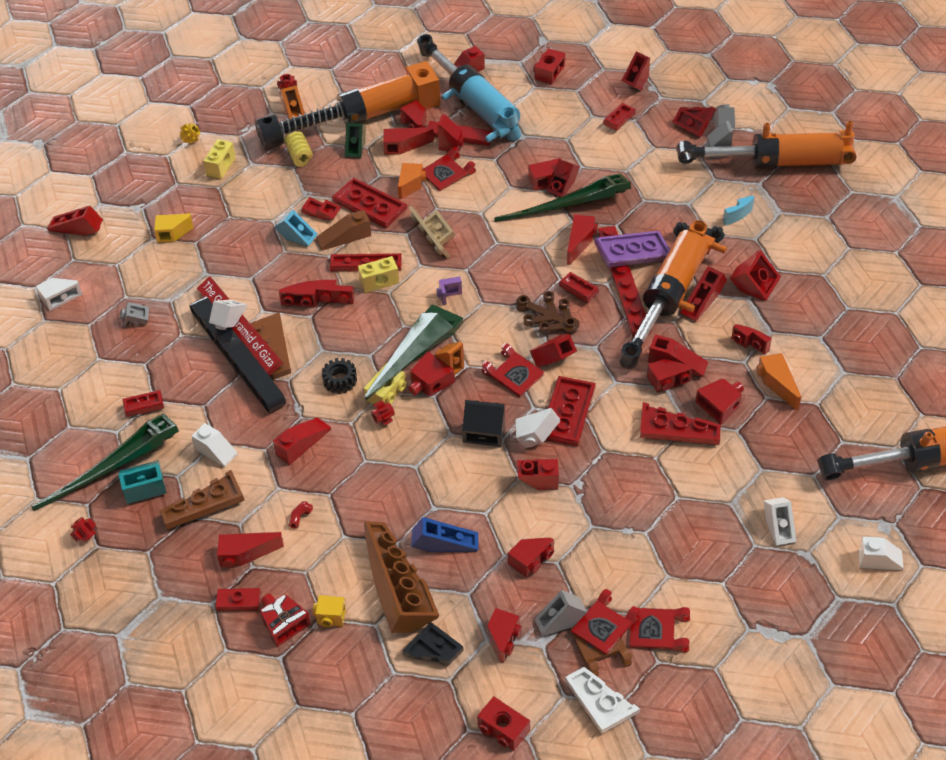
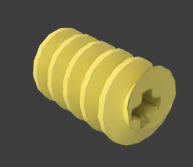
M293 132L285 136L284 143L293 163L298 167L306 166L312 159L313 153L302 132Z

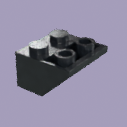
M465 400L462 427L463 443L502 447L505 432V404Z

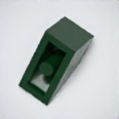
M346 123L345 157L362 158L366 138L365 124Z

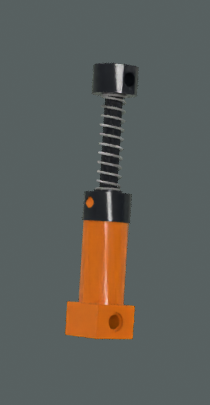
M427 61L406 67V75L337 94L335 106L331 107L329 104V108L325 109L323 106L322 110L317 108L316 112L312 110L309 114L304 112L305 115L301 116L298 114L299 117L292 115V119L288 120V117H286L285 121L280 119V122L275 114L257 118L254 120L256 132L263 149L266 150L283 145L285 133L288 135V132L290 134V132H297V130L302 132L303 128L308 130L309 126L314 128L315 124L317 126H320L321 123L326 125L327 121L332 123L333 119L338 121L339 117L343 119L345 124L359 123L369 118L399 110L401 107L416 100L426 109L441 105L439 79Z

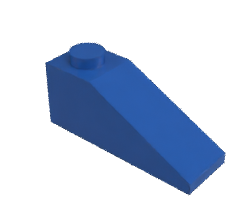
M422 517L412 529L411 547L428 552H477L479 550L478 532Z

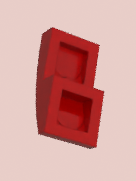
M309 197L303 205L301 212L318 219L334 220L341 206L328 200L322 203Z

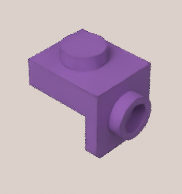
M460 276L439 280V288H436L438 299L441 298L443 305L447 304V296L462 294Z

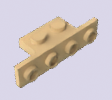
M410 206L409 209L412 212L410 216L416 223L419 221L418 227L424 234L427 232L426 238L432 245L436 244L434 249L440 256L444 254L449 259L450 255L443 245L456 235L438 210L423 220L419 213Z

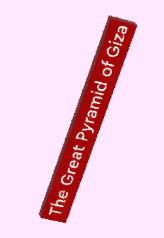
M210 276L197 287L203 297L206 296L212 304L213 301L230 300ZM242 314L236 325L231 328L270 376L284 363Z

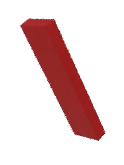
M429 121L427 127H434V137L438 138V122ZM457 125L462 129L464 142L490 145L491 142H487L485 137L492 133V130Z
M402 253L331 254L330 272L358 271L359 265L391 256L396 263L398 271H401Z

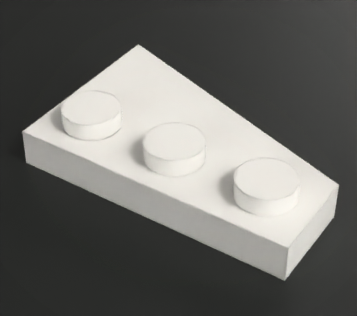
M585 667L565 677V682L601 734L640 713V708L634 704L631 705L624 699V696L618 692L615 693L605 685L604 681Z

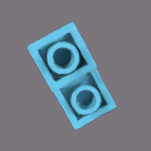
M753 195L738 199L736 206L724 209L723 223L725 226L743 219L753 210L755 198Z

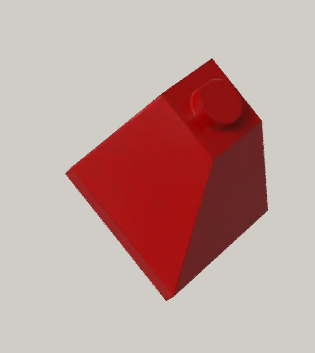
M761 250L737 266L730 277L740 292L763 301L768 299L781 278L780 274Z

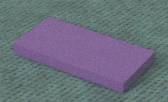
M660 231L598 237L594 241L607 267L664 261L670 251Z

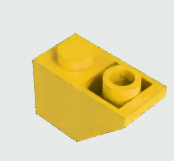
M191 213L156 215L154 232L157 243L175 242L192 230L194 225Z

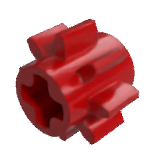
M283 74L279 77L280 81H277V86L280 90L297 85V80L290 74Z
M379 401L373 404L375 409L371 411V415L377 424L387 425L393 422L391 417L395 415V411L389 402L385 404L384 401Z
M80 517L70 526L72 528L70 535L75 541L82 540L86 542L96 533L94 531L96 524L91 518L84 519Z

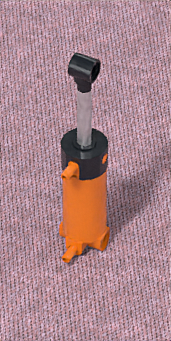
M847 121L845 130H839V133L799 134L770 133L771 125L764 123L763 134H754L752 146L696 147V145H692L689 141H681L676 146L678 160L682 164H690L697 157L752 156L755 168L851 164L857 158L853 147L855 133L852 132L853 122Z
M700 220L693 221L688 230H683L679 233L658 272L643 294V302L649 311L633 340L622 346L619 359L622 367L633 369L637 366L642 352L641 347L659 315H673L679 307L690 312L694 311L695 305L683 301L686 290L706 254L709 255L711 249L721 253H725L727 250L726 246L716 243L715 238L706 235L707 225L705 222Z
M946 426L906 432L901 437L900 448L848 458H842L834 453L823 455L817 459L823 480L837 479L845 473V470L903 460L906 468L913 473L946 466Z

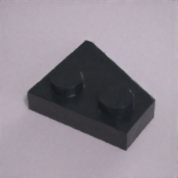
M430 622L403 649V655L449 666L464 651V648L460 643Z

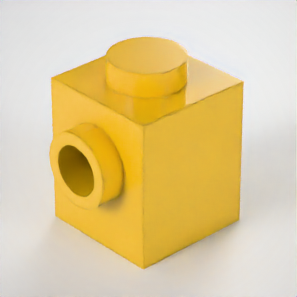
M319 595L318 602L313 605V616H316L317 625L343 627L346 613L345 598Z

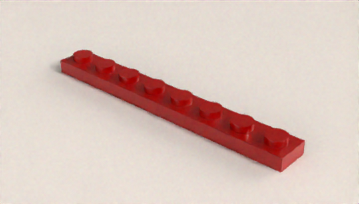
M615 226L598 228L599 237L618 235ZM629 265L609 267L632 337H634L646 317V313Z

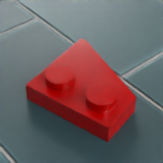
M713 106L705 108L680 107L672 122L702 137L717 109Z

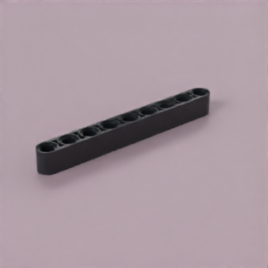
M205 296L189 304L193 316L266 411L270 413L285 405L286 399L281 390L233 329L228 327L226 330L215 328L216 325L209 323L213 306L211 301Z

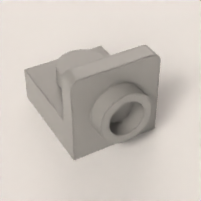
M127 302L125 309L122 308L120 311L119 319H122V327H126L128 321L146 325L149 307Z

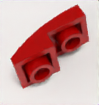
M739 324L733 326L731 339L744 348L752 345L764 355L770 351L772 338L747 326Z

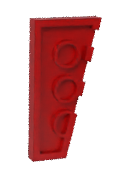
M643 402L640 438L719 445L721 424L697 417L691 419L686 417V414L679 412L674 414L667 412L666 408H653L648 403Z

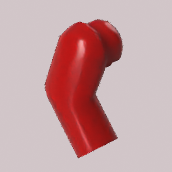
M307 501L297 505L291 512L289 527L298 528L301 515L303 513L309 515L313 510V505L308 504Z

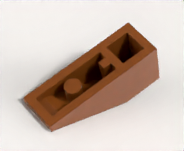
M365 210L346 215L316 236L321 251L370 237V220Z

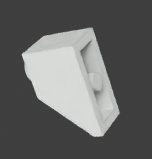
M51 278L36 286L40 299L49 311L82 295L77 280Z
M234 300L213 301L209 323L216 325L215 328L221 330L234 327L247 308V304Z
M552 408L517 418L516 438L524 448L541 444L558 425L560 418Z
M206 423L192 435L195 450L224 468L238 455L237 451L225 437Z
M784 497L764 500L766 522L775 545L796 542L791 501Z
M862 537L858 550L860 568L903 571L902 550L885 538Z

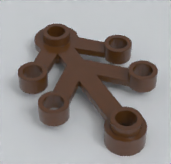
M546 291L543 294V301L547 304L548 310L532 303L526 295H521L517 298V310L525 312L530 309L542 315L536 317L532 314L524 315L523 323L525 326L539 324V332L542 334L563 330L566 334H574L579 329V321L571 316L569 310L570 301L568 299L562 298L559 300V309L563 311L564 315L562 317L557 314L554 304V293L552 291ZM555 321L557 323L550 325L548 322Z

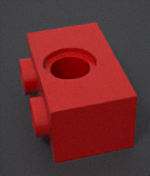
M548 48L541 55L539 62L534 65L535 80L553 84L565 67L566 53Z
M495 696L490 699L477 715L480 731L485 735L493 736L501 746L509 747L513 751L516 750L530 732V720ZM505 723L507 726L499 727L498 724Z

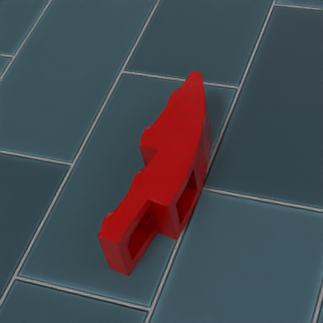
M336 280L306 281L279 290L281 305L317 307L318 302L354 304L355 300L353 286L337 285Z

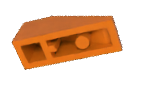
M783 354L761 356L759 365L756 366L758 376H761L764 384L794 409H799L802 396Z

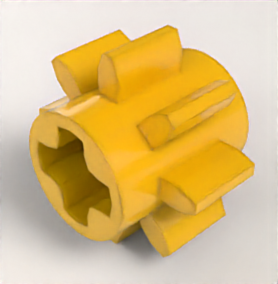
M185 123L180 127L182 131L179 133L183 142L191 144L199 140L200 130L195 124L189 123L187 125Z

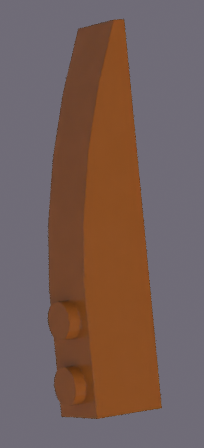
M365 521L364 528L371 570L391 633H412L438 619L439 613L427 583L416 574L417 569L414 564H410L407 561V554L396 545L397 540L384 522Z

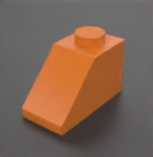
M297 85L281 89L279 94L288 118L292 119V115L294 117H299L298 114L301 116L305 115Z
M402 163L398 182L399 199H403L421 189L422 182L426 180V171H423V164Z
M462 342L447 344L434 354V356L454 369V375L464 369Z

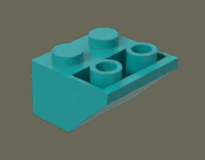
M159 460L119 471L120 483L127 504L167 493Z

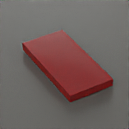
M354 177L332 196L333 202L353 212L365 210L370 221L386 229L407 210L406 203Z
M558 376L548 409L552 408L560 418V422L546 440L579 446L596 383Z

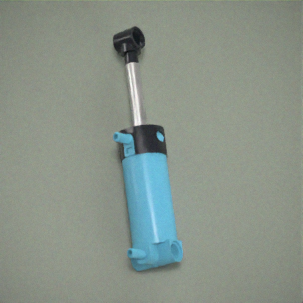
M423 34L419 36L417 44L421 55L424 57L431 56L451 75L449 79L450 90L442 94V99L447 100L451 96L456 95L494 130L485 137L487 142H491L497 137L501 139L504 136L510 141L518 140L521 136L518 124L520 120L518 108L492 86L473 66L462 65L457 68L437 49V45L433 42L431 35Z

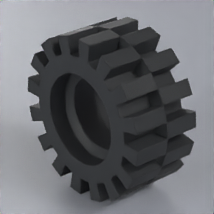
M335 358V362L330 360L329 364L326 363L324 365L325 368H322L323 385L328 391L331 389V393H335V391H337V394H341V391L347 393V389L351 391L353 389L352 386H356V367L350 360L345 362V358H341V361ZM339 373L346 374L343 378H333L334 375Z

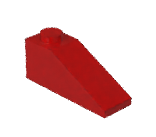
M89 205L54 216L47 230L85 236L97 233L100 230L103 219Z
M574 214L567 251V265H571L591 244L593 235H597L598 224H595V216Z
M707 266L687 300L688 303L695 305L694 311L690 312L682 309L680 313L697 322L718 297L727 282L724 273Z
M316 417L286 429L273 440L276 456L288 465H291L331 430V427Z
M282 533L219 534L217 557L220 567L232 568L234 566H242L284 547Z

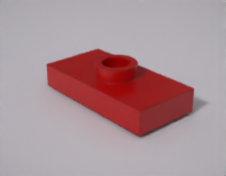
M622 103L603 120V125L617 131L636 114V109Z
M569 272L559 282L561 288L586 303H589L599 293L598 287L572 272Z
M161 390L122 399L126 417L164 409Z
M260 588L218 589L216 611L259 610L261 590Z

